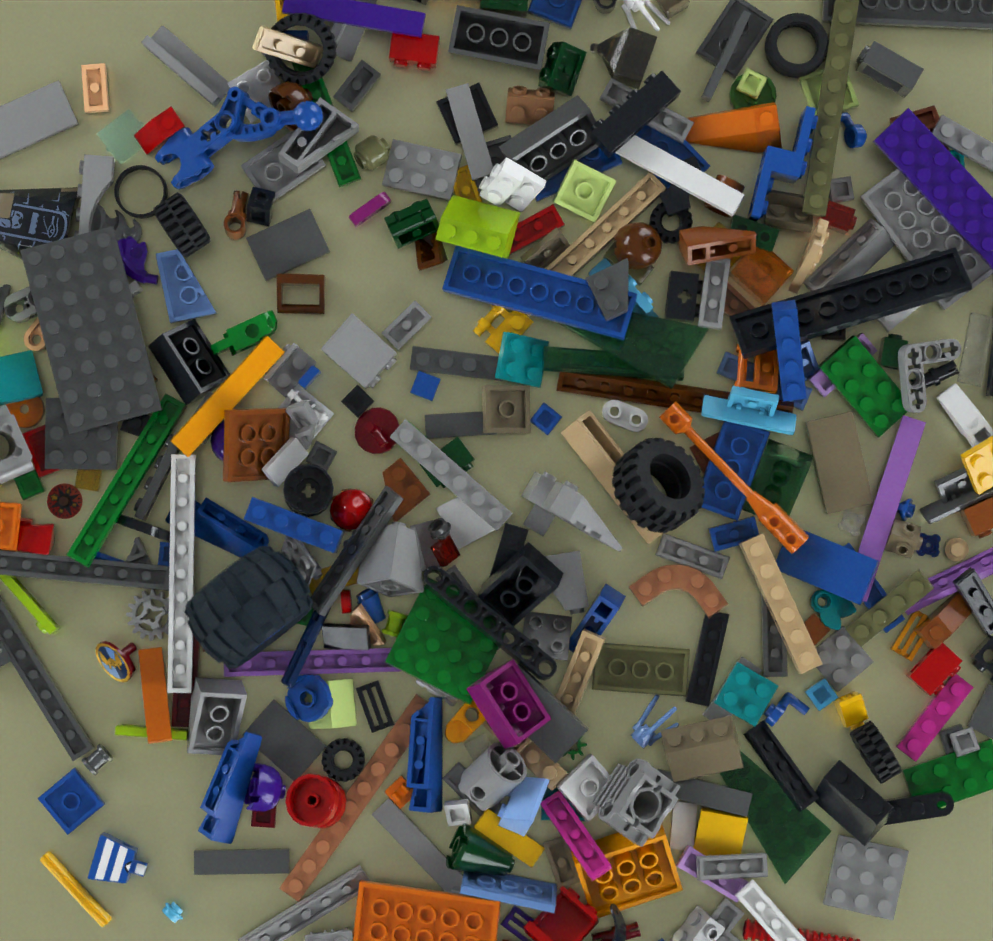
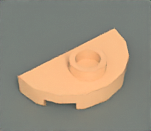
M361 603L356 606L351 613L349 624L369 625L371 644L373 646L384 645L387 640Z

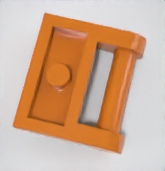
M737 344L736 352L739 353L737 381L734 382V386L776 394L779 372L777 349L754 356L752 382L746 381L748 358H743L740 347Z

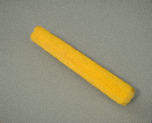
M46 852L40 858V862L101 927H104L111 921V916L51 852Z

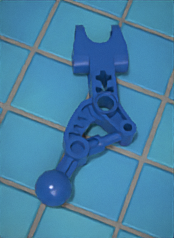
M232 87L229 89L219 113L201 126L194 134L188 127L177 131L158 151L155 159L158 163L164 165L180 158V170L171 181L174 188L180 190L208 175L214 168L210 157L231 140L235 139L239 142L263 140L274 136L284 125L296 124L301 130L312 131L317 129L322 123L323 113L319 105L313 101L301 102L294 110L278 111L267 107L261 102L256 103L250 99L247 92L238 87ZM246 108H249L251 113L260 119L261 122L258 124H244ZM231 119L230 126L226 127L227 122Z

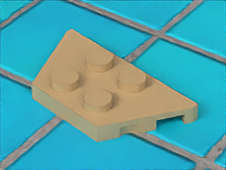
M822 218L819 219L806 244L789 291L797 294L806 276H812L816 263L818 264L823 253L821 249L825 245L830 233L827 231L829 221Z

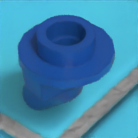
M911 498L899 503L897 512L903 521L912 518L915 505L912 504L913 500Z

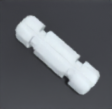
M419 679L416 680L418 685L426 687V690L435 696L442 697L451 706H454L459 700Z

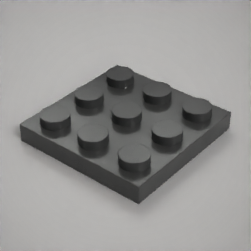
M46 398L45 469L117 470L118 422L70 435L60 399Z

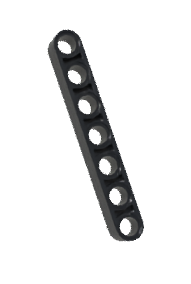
M434 565L425 570L423 583L428 590L520 663L536 678L548 680L555 674L557 665L552 657L445 570ZM432 572L437 573L440 576V581L438 583H431L427 575ZM451 587L455 588L459 596L454 599L449 598L446 595V590ZM469 602L474 603L477 606V612L473 614L466 612L464 605ZM487 617L492 618L496 626L488 629L484 626L483 620ZM506 632L511 633L514 637V642L511 644L504 643L502 634ZM525 647L529 648L533 653L532 658H523L520 650ZM543 662L548 663L551 667V673H541L539 664Z

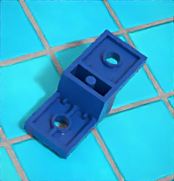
M806 106L801 113L792 151L767 146L764 150L747 219L757 222L759 218H763L766 214L769 201H766L765 197L771 192L774 180L794 184L798 179L802 178V175L804 176L807 167L804 157L810 152L813 141L812 138H809V135L815 130L818 116L814 115L816 108Z

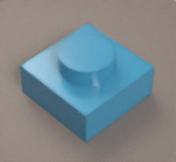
M822 678L804 691L818 711L839 698L825 678Z

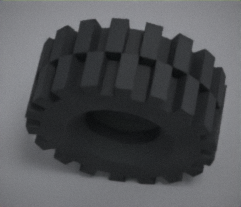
M871 720L850 732L857 750L880 784L902 772L893 751Z

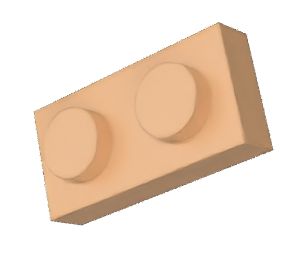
M106 64L81 65L85 113L109 112Z

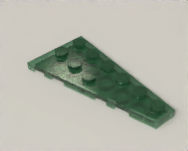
M633 312L625 339L620 340L558 323L670 389L676 384L709 329Z
M741 752L744 768L720 772V775L728 787L752 793L748 810V823L782 881L786 884L830 834L831 830L808 809L805 808L803 811L798 812L781 786Z

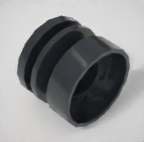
M304 464L290 471L284 482L283 493L285 502L291 511L305 517H312L321 514L328 508L332 501L334 487L332 479L326 470L318 465ZM306 486H311V490H315V493H311L309 498L306 497L305 493L301 492L306 489Z

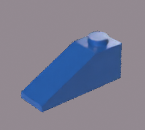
M605 584L571 635L569 650L574 653L583 629L601 636L620 609L626 596Z

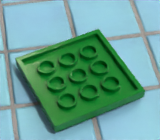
M427 577L429 582L438 583L437 581ZM424 586V592L419 593L385 663L470 705L473 699L466 688L486 674L499 647ZM451 588L446 590V595L449 598L454 599L459 596V593ZM469 602L464 605L466 612L470 614L477 612V606L474 603ZM487 617L483 620L484 626L488 629L496 626L492 618Z

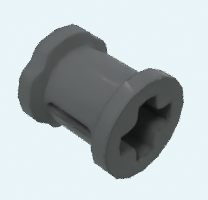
M99 744L89 757L82 759V762L92 774L97 775L98 770L104 764L114 759L109 751Z

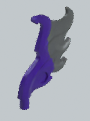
M98 204L93 215L91 231L113 226L126 274L140 283L157 285L158 275L149 274L145 271L144 265L148 252L146 242L138 244L142 235L140 223L133 219L134 226L129 228L123 214L118 210H115L117 217L112 219L106 214L104 208Z

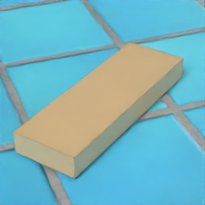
M260 26L252 46L256 51L311 68L317 66L323 51L321 44Z

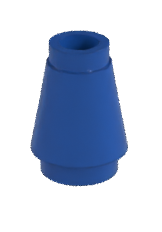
M368 588L356 595L358 599L357 604L361 603L375 624L386 618L378 592Z

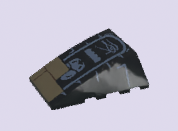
M78 187L0 190V249L22 259L20 250L68 238L73 211L78 207L80 200L77 197Z

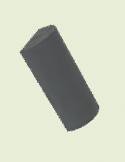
M457 5L448 52L541 70L550 23Z

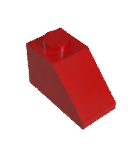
M169 107L151 119L134 134V137L148 155L165 144L173 134L185 128L174 109Z

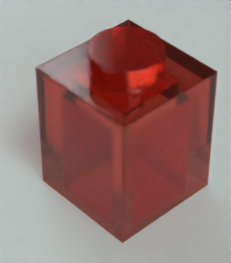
M829 200L826 216L821 218L829 221L827 229L846 234L849 229L853 230L857 217L854 216L856 209Z

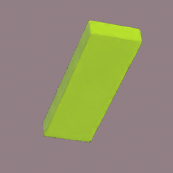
M119 724L116 726L115 735L147 737L146 726ZM171 728L172 739H188V729Z

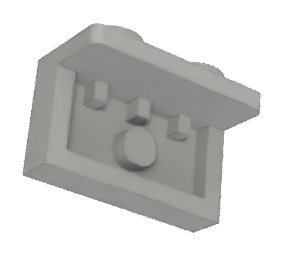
M697 905L680 929L674 933L670 941H717L724 932L725 927Z

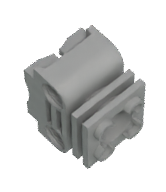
M6 405L0 406V435L8 441L9 452L4 459L0 460V484L34 470L31 461L33 457L14 414H10Z
M636 758L627 767L620 763L617 764L593 804L600 808L598 817L635 845L643 847L648 837L654 839L664 818L679 798L675 795L680 786L651 766L647 761Z

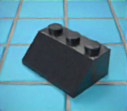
M195 319L161 334L148 346L186 406L204 397L208 391L212 392L230 376L218 354H213L210 347L211 343Z
M840 760L824 776L815 791L819 796L815 803L864 846L868 844L896 812L892 805Z

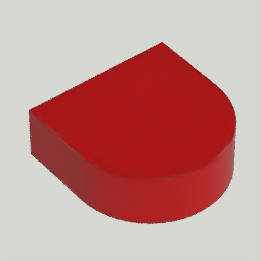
M350 589L341 591L342 614L352 612Z

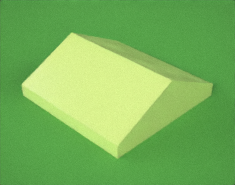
M353 678L324 680L330 688L333 705L323 718L309 722V729L357 726ZM307 692V702L311 703L312 695Z

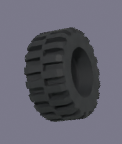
M648 438L634 446L619 458L613 470L612 487L615 488L614 495L619 500V506L622 511L625 510L628 514L627 517L631 521L635 520L641 528L647 527L648 531H658L660 533L673 531L692 518L702 507L705 496V489L703 488L704 479L700 476L701 470L698 465L694 464L693 457L687 455L685 449L681 446L677 447L675 442L665 441L663 438ZM651 475L661 483L666 495L655 486Z

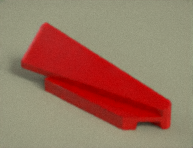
M21 518L17 551L48 555L54 546V524L32 525L33 519Z

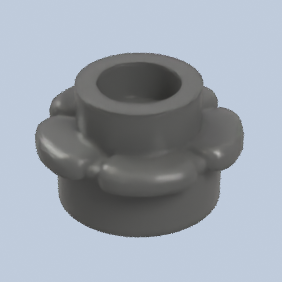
M443 518L434 520L428 527L431 538L434 540L445 539L450 533L451 524Z

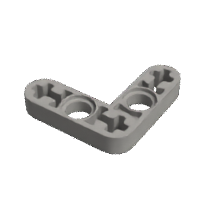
M940 339L906 344L899 349L898 365L902 405L907 412L920 413L926 407L927 399L923 364L957 359L961 353V345L956 339ZM928 346L933 348V356L930 359L926 356ZM951 346V351L942 352L941 348H949ZM912 352V357L908 358L907 355ZM912 372L916 376V381L913 385L908 380ZM910 389H916V392H910ZM917 399V404L912 405V401Z

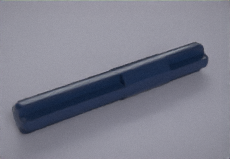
M314 610L281 679L283 685L291 688L294 687L329 611L324 617Z

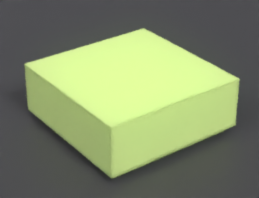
M747 67L736 90L757 100L768 78Z

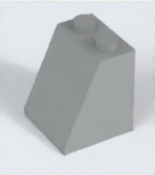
M353 313L321 348L329 358L365 389L369 386L373 388L381 379L379 374L384 369L389 370L397 361L394 358L397 353Z
M392 522V525H386L359 565L357 584L388 597L424 592L415 531L406 527V524L402 522Z

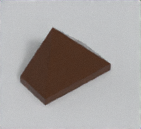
M437 232L415 241L419 271L442 264L448 260L442 241L435 240Z

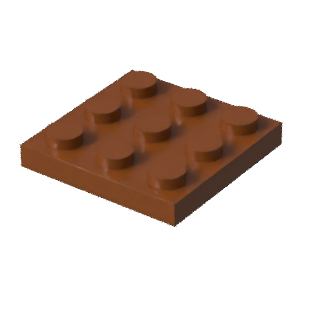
M286 407L225 410L223 481L269 480L261 469L289 440L290 416L286 412Z

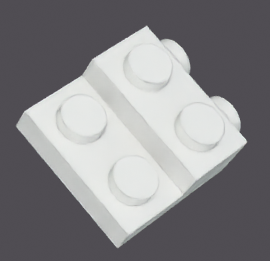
M506 157L501 164H495L489 177L485 176L479 185V189H481L479 196L498 207L505 202L522 212L545 187L546 180Z

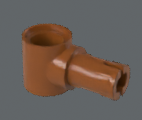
M234 191L231 210L228 211V215L224 219V228L226 235L230 239L239 240L246 233L245 222L247 214L245 209L249 194L242 191L240 198V191ZM232 223H239L241 225L238 230L229 229Z

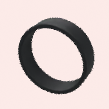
M136 165L127 168L119 175L115 183L114 195L117 204L125 213L135 218L144 219L154 216V210L146 214H134L126 210L121 204L119 188L123 179L131 172L137 170H148L155 173L163 184L164 192L160 203L167 199L168 189L165 180L155 169L144 165Z

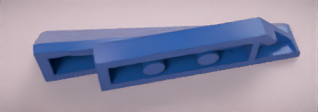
M205 498L202 504L195 500L196 537L240 558L260 546H268V536L261 530L208 498ZM169 511V513H168V515H167V517H166V519H165V521H166L167 523H169V524H170V511Z
M442 697L429 698V702L411 716L406 787L413 788L409 811L426 813L442 811Z
M245 732L243 738L229 741L224 749L200 807L207 812V815L198 831L211 841L227 844L233 842L262 741V736Z

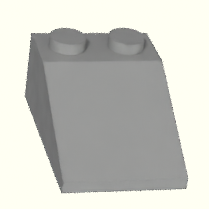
M195 678L190 705L187 753L222 755L227 743L231 740H237L247 698L242 680Z

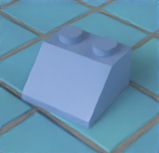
M525 777L507 795L509 797L507 804L502 803L497 814L501 818L498 826L524 837L535 819L550 780L546 778Z

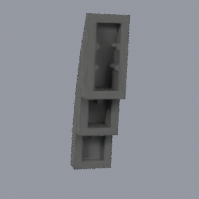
M658 769L659 772L673 781L670 771ZM699 778L674 782L680 786L675 795L680 800L745 817L748 815L752 793L704 781Z

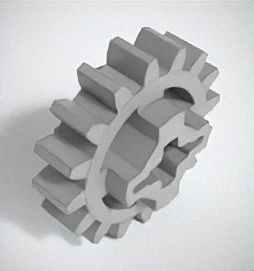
M151 589L150 595L146 591H142V598L136 595L133 597L136 603L128 604L132 612L126 613V616L132 617V620L127 624L135 626L132 631L133 633L141 632V639L149 635V640L153 641L155 635L159 639H163V632L168 634L169 597L164 598V591H161L159 595H156L155 589ZM152 599L159 600L165 606L159 607L154 605ZM143 603L144 609L141 615L137 616L138 608ZM149 609H151L153 612L162 611V613H159L155 617V621L153 619L148 618L143 619V617H146L150 613ZM168 614L167 622L162 627V618L164 615ZM146 623L150 625L153 631L144 629L140 624Z

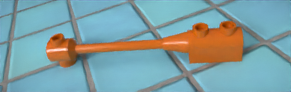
M677 401L659 417L675 435L684 433L743 493L759 518L758 520L791 554L807 541L809 535L777 502L773 504L756 491H753L691 427L692 417Z

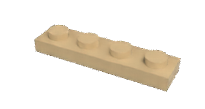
M583 629L556 696L574 715L577 712L606 639L586 629Z

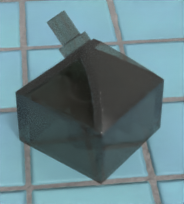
M630 27L599 44L592 43L590 51L598 53L602 57L610 77L624 85L639 90L657 36Z

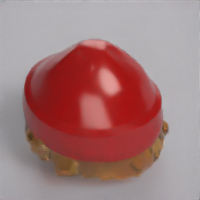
M342 489L341 493L332 497L330 519L337 527L344 529L346 532H351L358 528L372 507L374 500L361 490Z

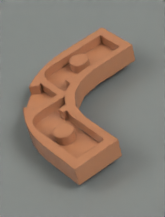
M685 565L659 567L629 586V589L642 607L669 590H682L689 593L708 618L728 605L717 587L705 574Z

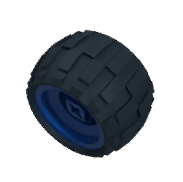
M260 546L237 560L198 591L186 604L184 613L189 618L187 623L193 636L205 652L218 663L223 662L227 668H237L256 656L298 623L312 609L313 600L308 595L310 590L304 577L295 565L279 551L274 552L271 546Z

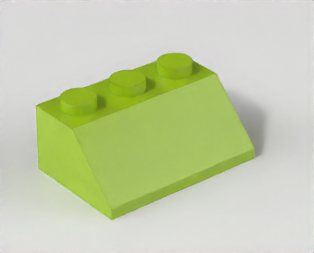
M452 195L441 216L435 240L509 259L520 212Z

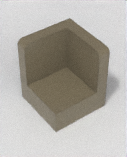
M656 0L667 19L688 8L690 3L689 0Z

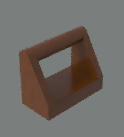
M277 274V313L325 314V275ZM283 286H319V305L283 304Z

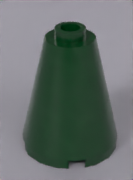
M466 823L457 828L449 846L452 849V855H447L446 866L451 870L505 876L507 872L510 873L515 864V860L512 859L513 855Z

